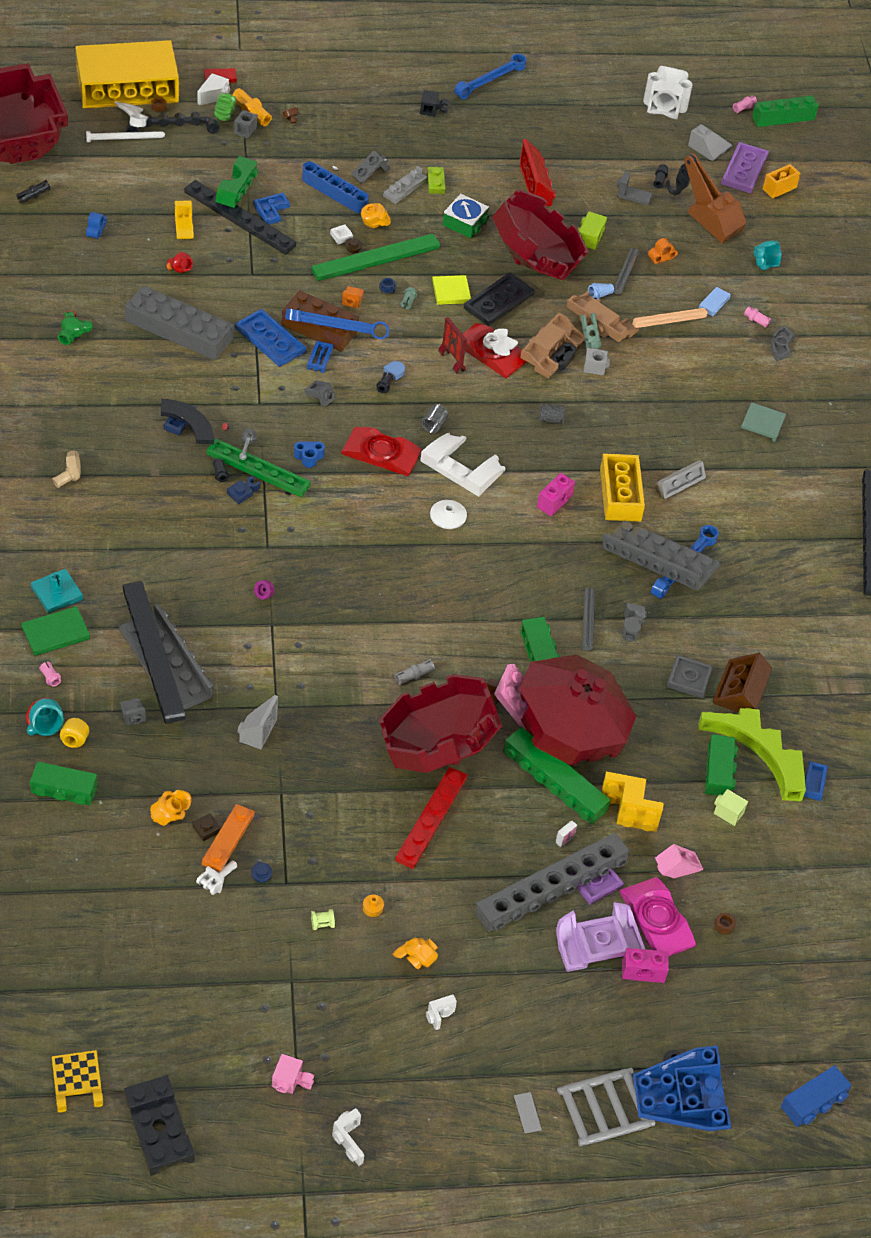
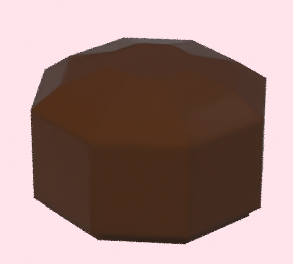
M162 97L153 98L151 100L152 110L156 112L166 110V99Z
M720 913L714 922L715 930L721 934H730L736 926L735 918L729 913Z

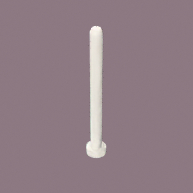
M86 131L87 143H91V140L165 137L163 131L91 133Z

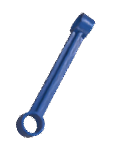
M513 54L510 62L468 83L465 81L459 82L455 87L454 93L461 99H466L472 90L511 70H524L526 57L522 54Z
M288 308L286 310L285 319L372 334L376 339L380 340L385 339L390 332L389 326L384 322L371 324ZM379 324L384 325L387 329V333L383 337H378L374 333L375 327Z
M712 525L703 526L699 539L690 549L701 553L706 546L714 545L719 535L718 529ZM704 534H710L713 537H707ZM666 576L657 579L651 589V594L662 599L675 580Z

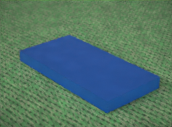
M263 309L235 323V329L279 367L306 352V347Z

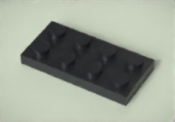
M509 272L465 302L464 309L487 326H490L534 295L535 289Z

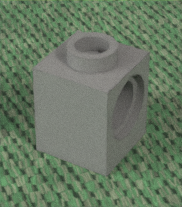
M587 348L583 372L604 375L605 368L609 369L610 358H607L608 351Z

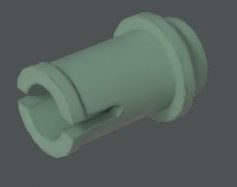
M409 287L405 289L404 297L400 304L402 308H404L406 303L405 309L411 308L413 300L417 297L415 288Z

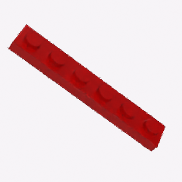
M449 766L396 855V862L414 870L467 780V774Z

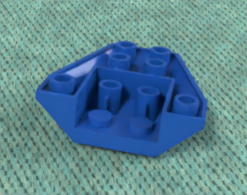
M718 1046L694 1048L633 1074L638 1116L640 1118L705 1131L731 1129L728 1106L725 1104L720 1074L721 1063Z

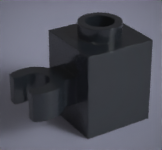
M424 90L420 114L435 117L437 109L447 113L449 100H439V92Z

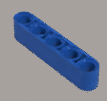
M305 162L303 164V182L354 212L361 214L363 207L368 204L369 195L314 162Z

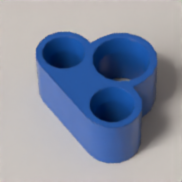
M90 213L86 230L87 237L100 238L107 224V217L104 214Z
M297 442L294 444V457L301 460L305 467L316 466L317 460L324 457L325 445L322 442Z

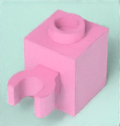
M281 1054L272 1076V1087L279 1092L293 1094L297 1084L306 1089H311L314 1075L307 1072L302 1073V1060Z

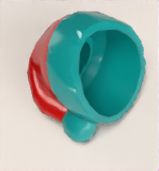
M51 698L36 700L30 705L26 713L25 720L28 724L26 731L31 736L36 733L42 736L54 735L63 727L64 715L62 708Z

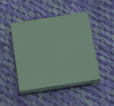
M751 402L741 428L773 438L772 441L776 442L786 414Z

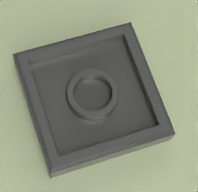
M676 655L666 687L703 699L713 666Z

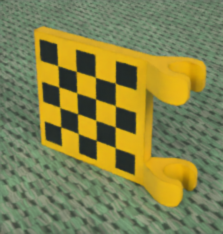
M97 1050L52 1056L58 1113L67 1111L65 1096L93 1092L94 1107H102L103 1096Z

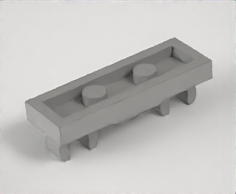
M416 166V169L411 170L409 174L396 181L393 186H390L383 193V197L394 204L400 202L427 181V176L422 174L423 169Z
M699 460L656 482V490L660 491L661 498L666 499L705 479L706 474L703 461Z

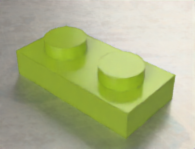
M427 167L429 194H445L444 167Z

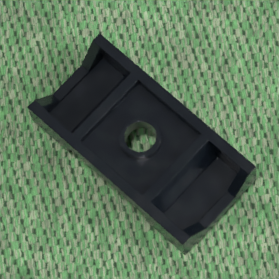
M168 1075L124 1088L125 1099L150 1176L155 1175L164 1166L180 1161L190 1164L194 1163L195 1154L189 1136L186 1134ZM156 1123H163L166 1127L162 1131H156L153 1129V1126Z

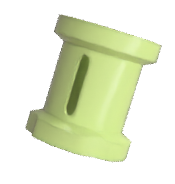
M333 909L320 913L311 911L312 929L317 930V928L329 926L330 928H335Z

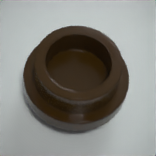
M350 238L345 242V247L349 253H358L362 248V242L356 238Z

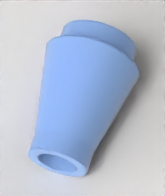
M592 283L588 287V291L590 292L589 295L597 300L612 294L614 287L612 284Z

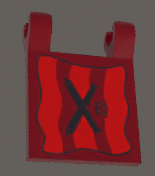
M447 317L445 318L443 341L438 352L442 356H444L445 351L448 354H452L457 360L453 370L458 374L460 369L463 372L466 370L464 356L467 339L450 318Z

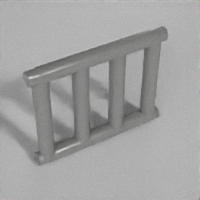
M632 1067L557 1088L558 1094L563 1095L579 1135L578 1144L580 1147L656 1125L655 1120L645 1118L629 1124L612 1081L624 1078L638 1111ZM604 1084L621 1125L620 1127L608 1129L592 1087ZM580 1090L584 1091L600 1132L591 1135L587 1134L571 1093Z

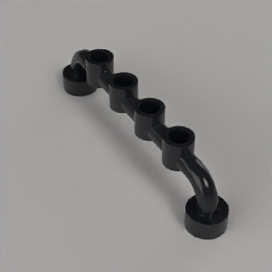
M180 112L176 113L174 117H168L167 114L161 113L158 118H152L150 114H144L148 117L145 127H150L152 124H159L165 127L168 124L182 126L184 123H192L197 126L200 123H206L207 131L211 134L217 133L220 129L217 120L207 116H200L198 112H193L190 117H184ZM130 122L126 124V132H139L138 127L130 125Z

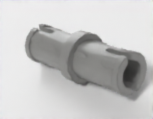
M431 659L417 665L413 664L408 669L395 673L396 682L398 685H402L410 680L420 679V676L435 671L434 664Z

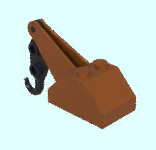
M691 153L684 158L685 163L681 165L677 174L676 190L670 186V180H667V189L672 195H679L691 182L696 203L690 206L688 213L717 240L724 243L741 232L746 225L740 202L729 192H720L698 157Z

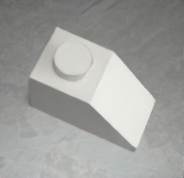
M211 74L198 90V104L203 105L217 102V98H219L221 93H229V79Z

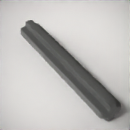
M631 248L615 282L613 294L620 295L638 256V249Z
M586 588L584 592L582 649L584 651H591L593 647L595 590L593 588Z

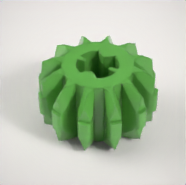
M221 93L219 95L214 112L216 118L223 121L231 119L236 106L235 96L229 93Z

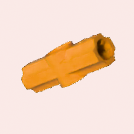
M240 88L236 89L232 94L235 96L236 103L241 107V110L257 115V122L265 127L272 120V115L262 107L258 98L252 99Z

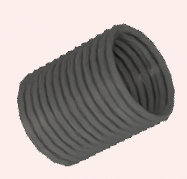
M432 405L422 420L423 428L430 433L438 432L448 417L447 410L441 405Z
M541 404L540 422L563 424L564 405Z

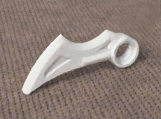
M115 101L116 107L124 110L130 116V125L135 127L146 126L148 117L140 113L144 111L143 108Z

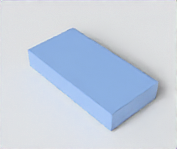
M716 287L702 301L699 308H705L709 315L714 316L730 299L731 294Z

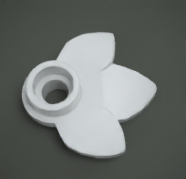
M497 329L484 337L483 344L485 347L493 349L496 354L507 356L510 355L509 350L514 349L518 345V341L507 337V329Z

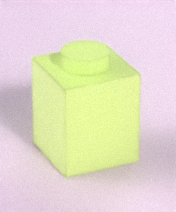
M727 789L723 795L720 794L715 800L714 805H716L714 814L735 826L744 814L748 801Z

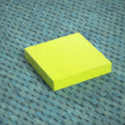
M466 275L433 277L432 282L437 305L464 304L471 299Z

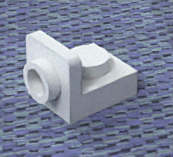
M454 994L429 1002L426 1017L429 1024H433L435 1030L440 1029L441 1017H448L455 1012L457 1001Z

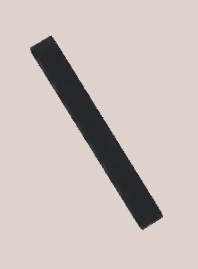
M865 469L862 477L863 594L871 596V470Z
M141 580L123 584L122 588L164 723L169 724L185 720L183 704L143 582Z

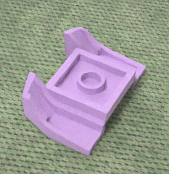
M614 902L612 916L576 923L573 910L559 919L557 924L558 947L567 972L587 968L588 963L624 956L626 948L645 949L631 908L626 904Z

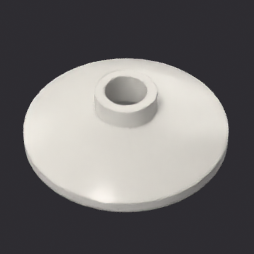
M442 500L432 506L430 517L441 528L455 529L465 523L467 512L463 505L456 501Z

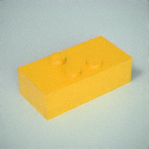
M603 454L600 474L605 520L641 522L645 504L639 455Z

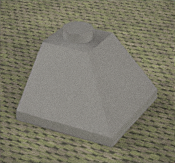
M702 124L691 131L688 146L711 161H714L732 148V144Z
M274 695L247 715L244 722L240 723L237 731L240 734L239 742L262 750L277 721L278 696Z

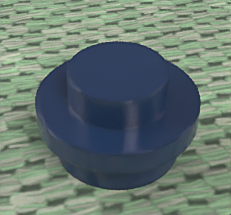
M384 278L380 282L379 288L384 293H392L396 290V283L392 278Z
M257 863L252 867L251 875L256 882L265 883L272 876V868L266 863Z

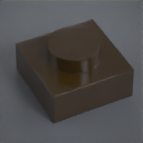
M211 813L192 822L193 828L202 841L217 835L221 830V827Z

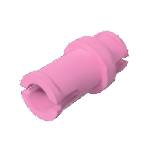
M745 97L742 101L734 103V112L739 113L742 110L751 109L757 102L756 97Z
M751 306L744 313V316L749 317L750 321L754 320L764 326V328L771 321V318L760 313L758 309L751 308Z

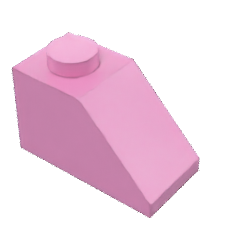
M675 844L655 857L659 872L671 878H678L703 870L695 852Z

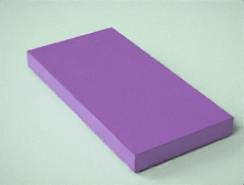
M739 142L721 184L752 193L769 151Z

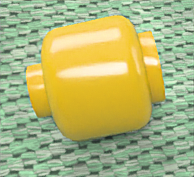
M71 718L65 722L61 729L60 739L68 747H81L89 735V726L79 718Z

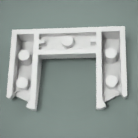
M447 433L436 439L422 451L421 462L478 497L505 471V467L499 464L497 455L483 462L474 471L450 458L449 456L466 441L465 436L457 437Z

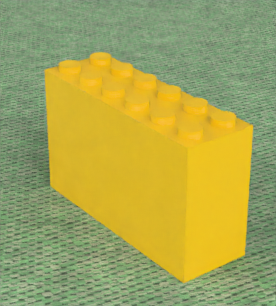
M171 40L76 46L77 76L83 108L116 106L115 101L131 105L151 104V100L155 97L166 99V103L179 102V76Z

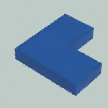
M284 193L255 199L253 200V205L262 221L270 225L281 222V216L277 210L289 208L290 202Z

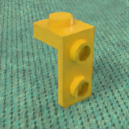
M175 201L177 239L194 238L192 201Z

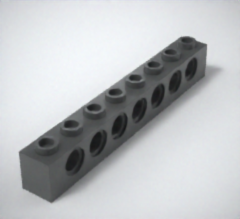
M615 832L477 902L475 915L488 933L493 930H500L512 920L517 921L524 914L538 910L545 903H552L559 896L573 892L579 884L587 885L594 878L606 875L610 869L622 867L627 862L629 849Z

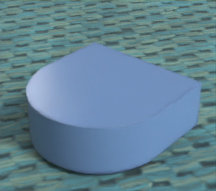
M394 361L384 366V372H387V374L390 372L396 381L404 375L405 366L401 362Z

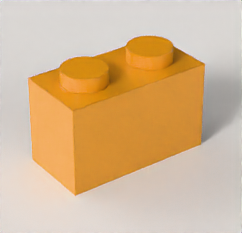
M791 164L766 174L762 189L771 198H775L797 188L801 173Z

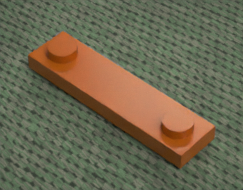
M238 804L235 805L202 859L201 865L209 866L219 872L222 871L255 815L254 810Z

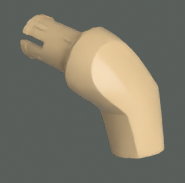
M77 451L67 452L66 471L52 478L57 488L71 480L76 482L80 478L81 463Z

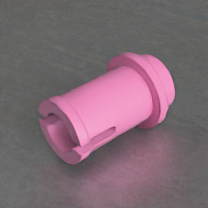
M47 662V665L43 663L40 666V671L45 676L46 683L52 687L59 685L61 675L55 671L50 662Z

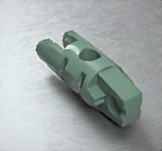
M591 313L592 325L587 326L585 315H580L586 348L599 350V347H602L595 313Z

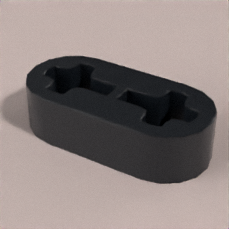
M565 343L561 345L553 355L552 360L559 364L557 370H564L574 359L576 347L573 344Z

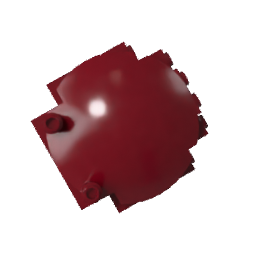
M29 63L0 68V161L15 164L41 159L44 154L54 147V144L58 143L62 127L68 126V113L51 74L34 76Z

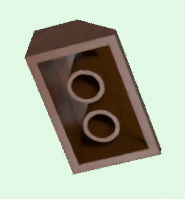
M760 652L729 659L712 702L715 705L738 713L740 708L757 709L772 670L771 665Z

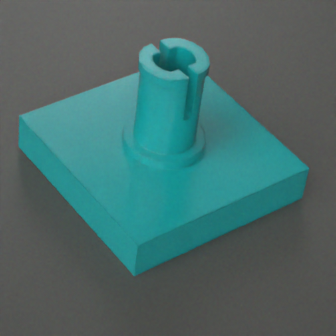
M66 568L31 582L32 590L48 614L83 600V594Z

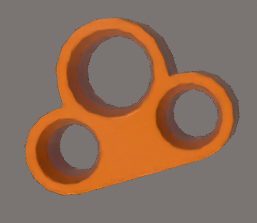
M666 238L659 239L655 247L648 252V256L654 264L671 260L678 254L677 250Z

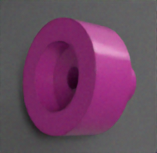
M269 580L258 581L254 587L255 595L262 600L271 598L274 594V585Z

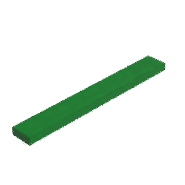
M432 233L311 266V271L316 279L321 281L439 249L440 243Z

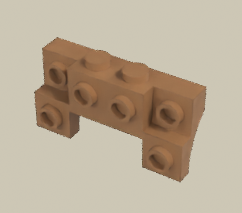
M589 291L580 296L573 295L567 301L566 307L579 315L578 321L581 322L580 315H585L587 326L592 325L590 316L591 313H595L599 335L603 338L609 335L617 342H620L625 337L629 339L639 331V328H635L628 321V317L619 322L620 316L601 304V299L596 300L591 297Z
M558 313L545 327L543 326L536 336L531 338L530 342L521 351V358L535 365L534 371L550 378L559 366L558 363L550 358L565 343L573 344L577 349L585 341L584 334L573 326L567 316Z

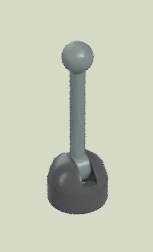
M245 429L242 433L241 438L245 445L242 453L239 455L241 460L246 459L248 445L253 444L256 440L257 434L253 429Z

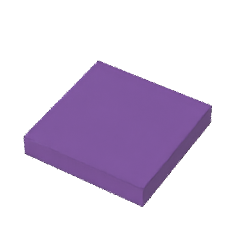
M610 869L606 875L594 878L587 885L579 884L577 890L589 905H592L622 888L624 883L614 870Z

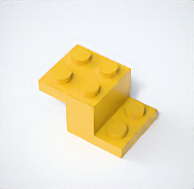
M606 772L601 792L611 799L610 804H619L616 824L624 827L639 828L644 831H657L664 803L644 799L646 779Z

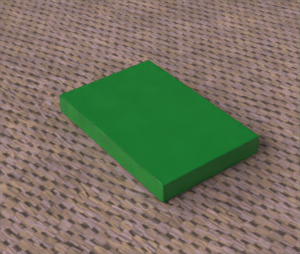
M77 606L21 623V628L34 656L90 639L89 631Z

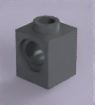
M242 110L235 120L234 134L249 139L257 128V115Z

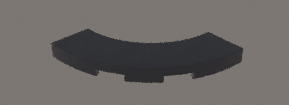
M161 398V416L186 422L194 433L196 444H214L212 426L200 411L183 402Z

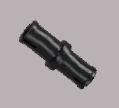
M44 180L35 186H29V189L16 194L18 200L21 199L19 202L23 204L32 198H38L40 194L51 190L49 184L46 185L48 181Z

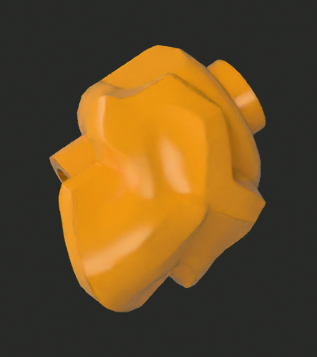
M380 203L367 204L361 210L364 224L371 228L385 225L387 227L391 223L390 216Z
M176 790L174 793L172 791H165L158 801L151 805L152 820L165 826L171 821L183 819L186 814L185 810L189 809L191 805V795L183 790Z
M415 937L406 941L405 944L397 948L392 954L397 958H402L408 954L406 958L419 970L422 966L429 967L437 960L438 953L435 950L438 947L430 938L426 941L423 938Z

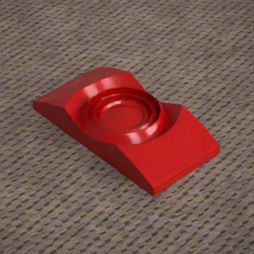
M476 323L462 333L467 339L465 351L505 379L527 363V361L521 358L522 350L518 346L509 350L510 355L507 356L498 355L493 349L485 347L483 344L484 337L488 333L494 332V329L489 326Z
M354 427L341 454L409 477L422 449L403 437L384 435L376 428Z

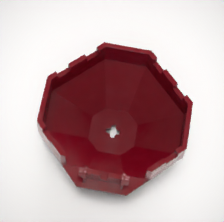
M517 189L492 216L503 242L516 264L564 281L589 252L578 229L573 224L569 228L563 222L565 217L556 209L551 212L545 206L547 201L543 197Z
M577 654L532 661L519 688L521 699L526 701L528 705L521 721L526 731L530 730L534 736L532 742L536 748L569 765H576L581 760L592 762L601 760L603 756L607 755L610 758L617 757L625 746L636 715L612 672ZM585 686L589 687L588 692L585 691Z
M452 674L446 677L447 682L436 686L434 681L421 686V692L410 696L409 692L401 694L379 718L382 734L386 742V749L394 767L428 773L449 764L456 765L462 759L481 752L502 727L485 679Z

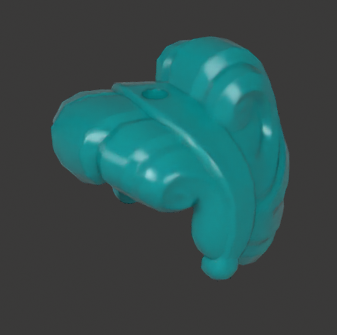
M769 240L754 247L753 254L756 258V264L761 270L780 266L781 250L778 241Z

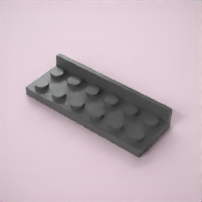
M625 520L611 535L607 533L603 535V549L697 591L715 573L720 565V562Z
M158 604L154 605L153 616L184 710L211 699L212 689H214L211 679L206 678L203 667L196 663L193 652L187 649L184 638L182 636L179 637L177 634L176 626L174 623H170L166 611L161 609ZM130 621L120 625L119 631L149 676L133 622Z

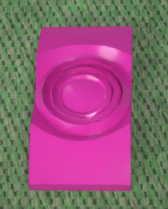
M655 877L620 890L621 896L625 903L630 906L632 914L652 950L666 951L668 956L695 947L696 943L687 920L679 913L670 891L659 878Z

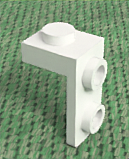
M355 1108L351 1112L346 1111L339 1116L338 1120L334 1122L332 1135L338 1144L344 1146L348 1158L360 1166L363 1164L364 1154L348 1134V1132L360 1125L361 1114Z

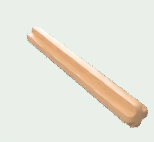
M705 308L638 317L633 319L632 324L635 328L701 319L706 318L708 312Z

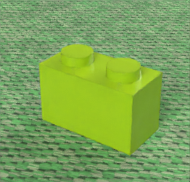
M588 212L587 216L582 218L581 228L578 227L577 229L586 247L596 249L604 233L607 217Z

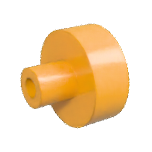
M368 895L363 901V912L370 917H377L382 914L384 909L383 899L378 895Z

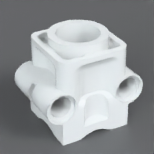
M660 66L657 73H650L643 99L644 104L648 105L647 112L663 114L674 119L678 118L679 113H685L692 90V82L688 80V73L666 66Z

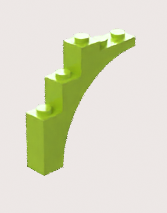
M740 708L738 714L701 713L698 723L699 730L734 737L735 740L743 743L754 751L770 768L779 785L782 800L802 801L806 791L802 751L793 749L783 750L781 730L761 729L759 709Z

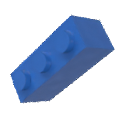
M834 1065L787 1095L781 1104V1108L796 1127L802 1124L808 1125L820 1112L825 1114L832 1108L834 1103L845 1101L849 1096L848 1092L852 1085Z

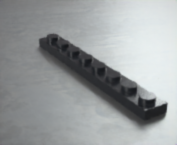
M194 180L184 188V193L286 255L296 247L295 240L238 205L233 208L215 202L217 193L197 180Z

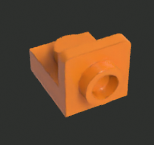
M347 286V289L343 291L342 305L359 308L364 290Z

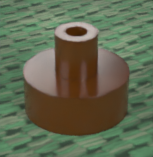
M297 107L284 111L282 114L284 119H290L291 124L297 122L295 116L299 115Z

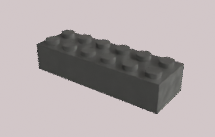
M144 285L125 305L126 322L213 360H216L233 340L232 323Z

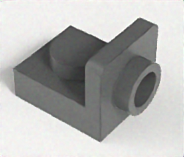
M315 380L304 389L306 396L319 398L323 407H326L336 398L332 385L328 382Z
M140 698L120 702L126 726L146 721L145 708L142 707Z

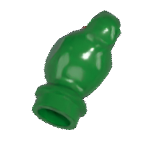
M67 311L64 313L63 320L61 321L62 330L58 335L59 342L63 345H69L74 341V338L82 336L85 332H90L93 329L92 322L88 320L82 321L76 318L77 314L74 311Z

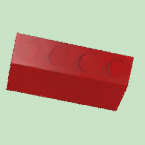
M523 139L519 165L529 193L543 197L547 201L546 207L552 206L556 194L555 190L552 189V180L548 177V168H545V159L541 156L540 150L527 139Z

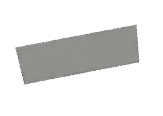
M531 1092L514 1095L524 1133L541 1131Z

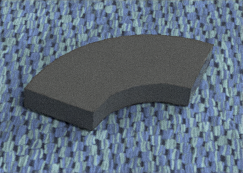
M785 325L774 333L771 340V353L777 362L790 357L792 353L789 343L794 340L795 335Z

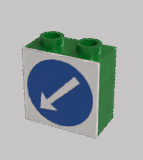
M460 194L444 211L443 226L472 238L475 233L477 234L483 224L488 222L489 206Z

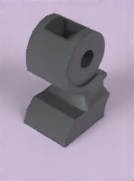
M632 603L626 604L625 620L622 629V636L625 640L633 642L638 639L639 632L647 615L644 606Z

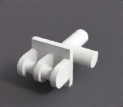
M232 860L224 866L221 872L213 870L208 866L206 871L198 877L196 883L199 885L203 884V888L209 889L212 895L217 892L221 893L224 877L237 868V863Z

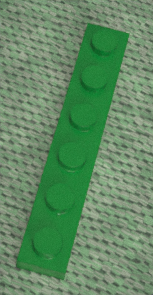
M217 438L214 440V444L207 448L206 455L215 459H222L224 463L302 498L311 487V481L246 452V459L241 460L239 455L243 450Z

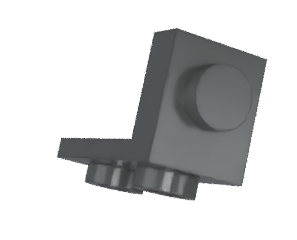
M373 151L352 172V175L363 184L379 167L386 173L391 168L387 164L388 160L385 156Z
M624 172L622 178H619L616 187L619 188L617 197L649 205L652 193L629 187L630 173Z

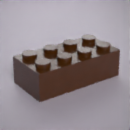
M301 290L295 294L282 310V326L315 341L333 344V349L340 352L344 350L357 334L356 331L285 319L288 308L359 321L360 316Z

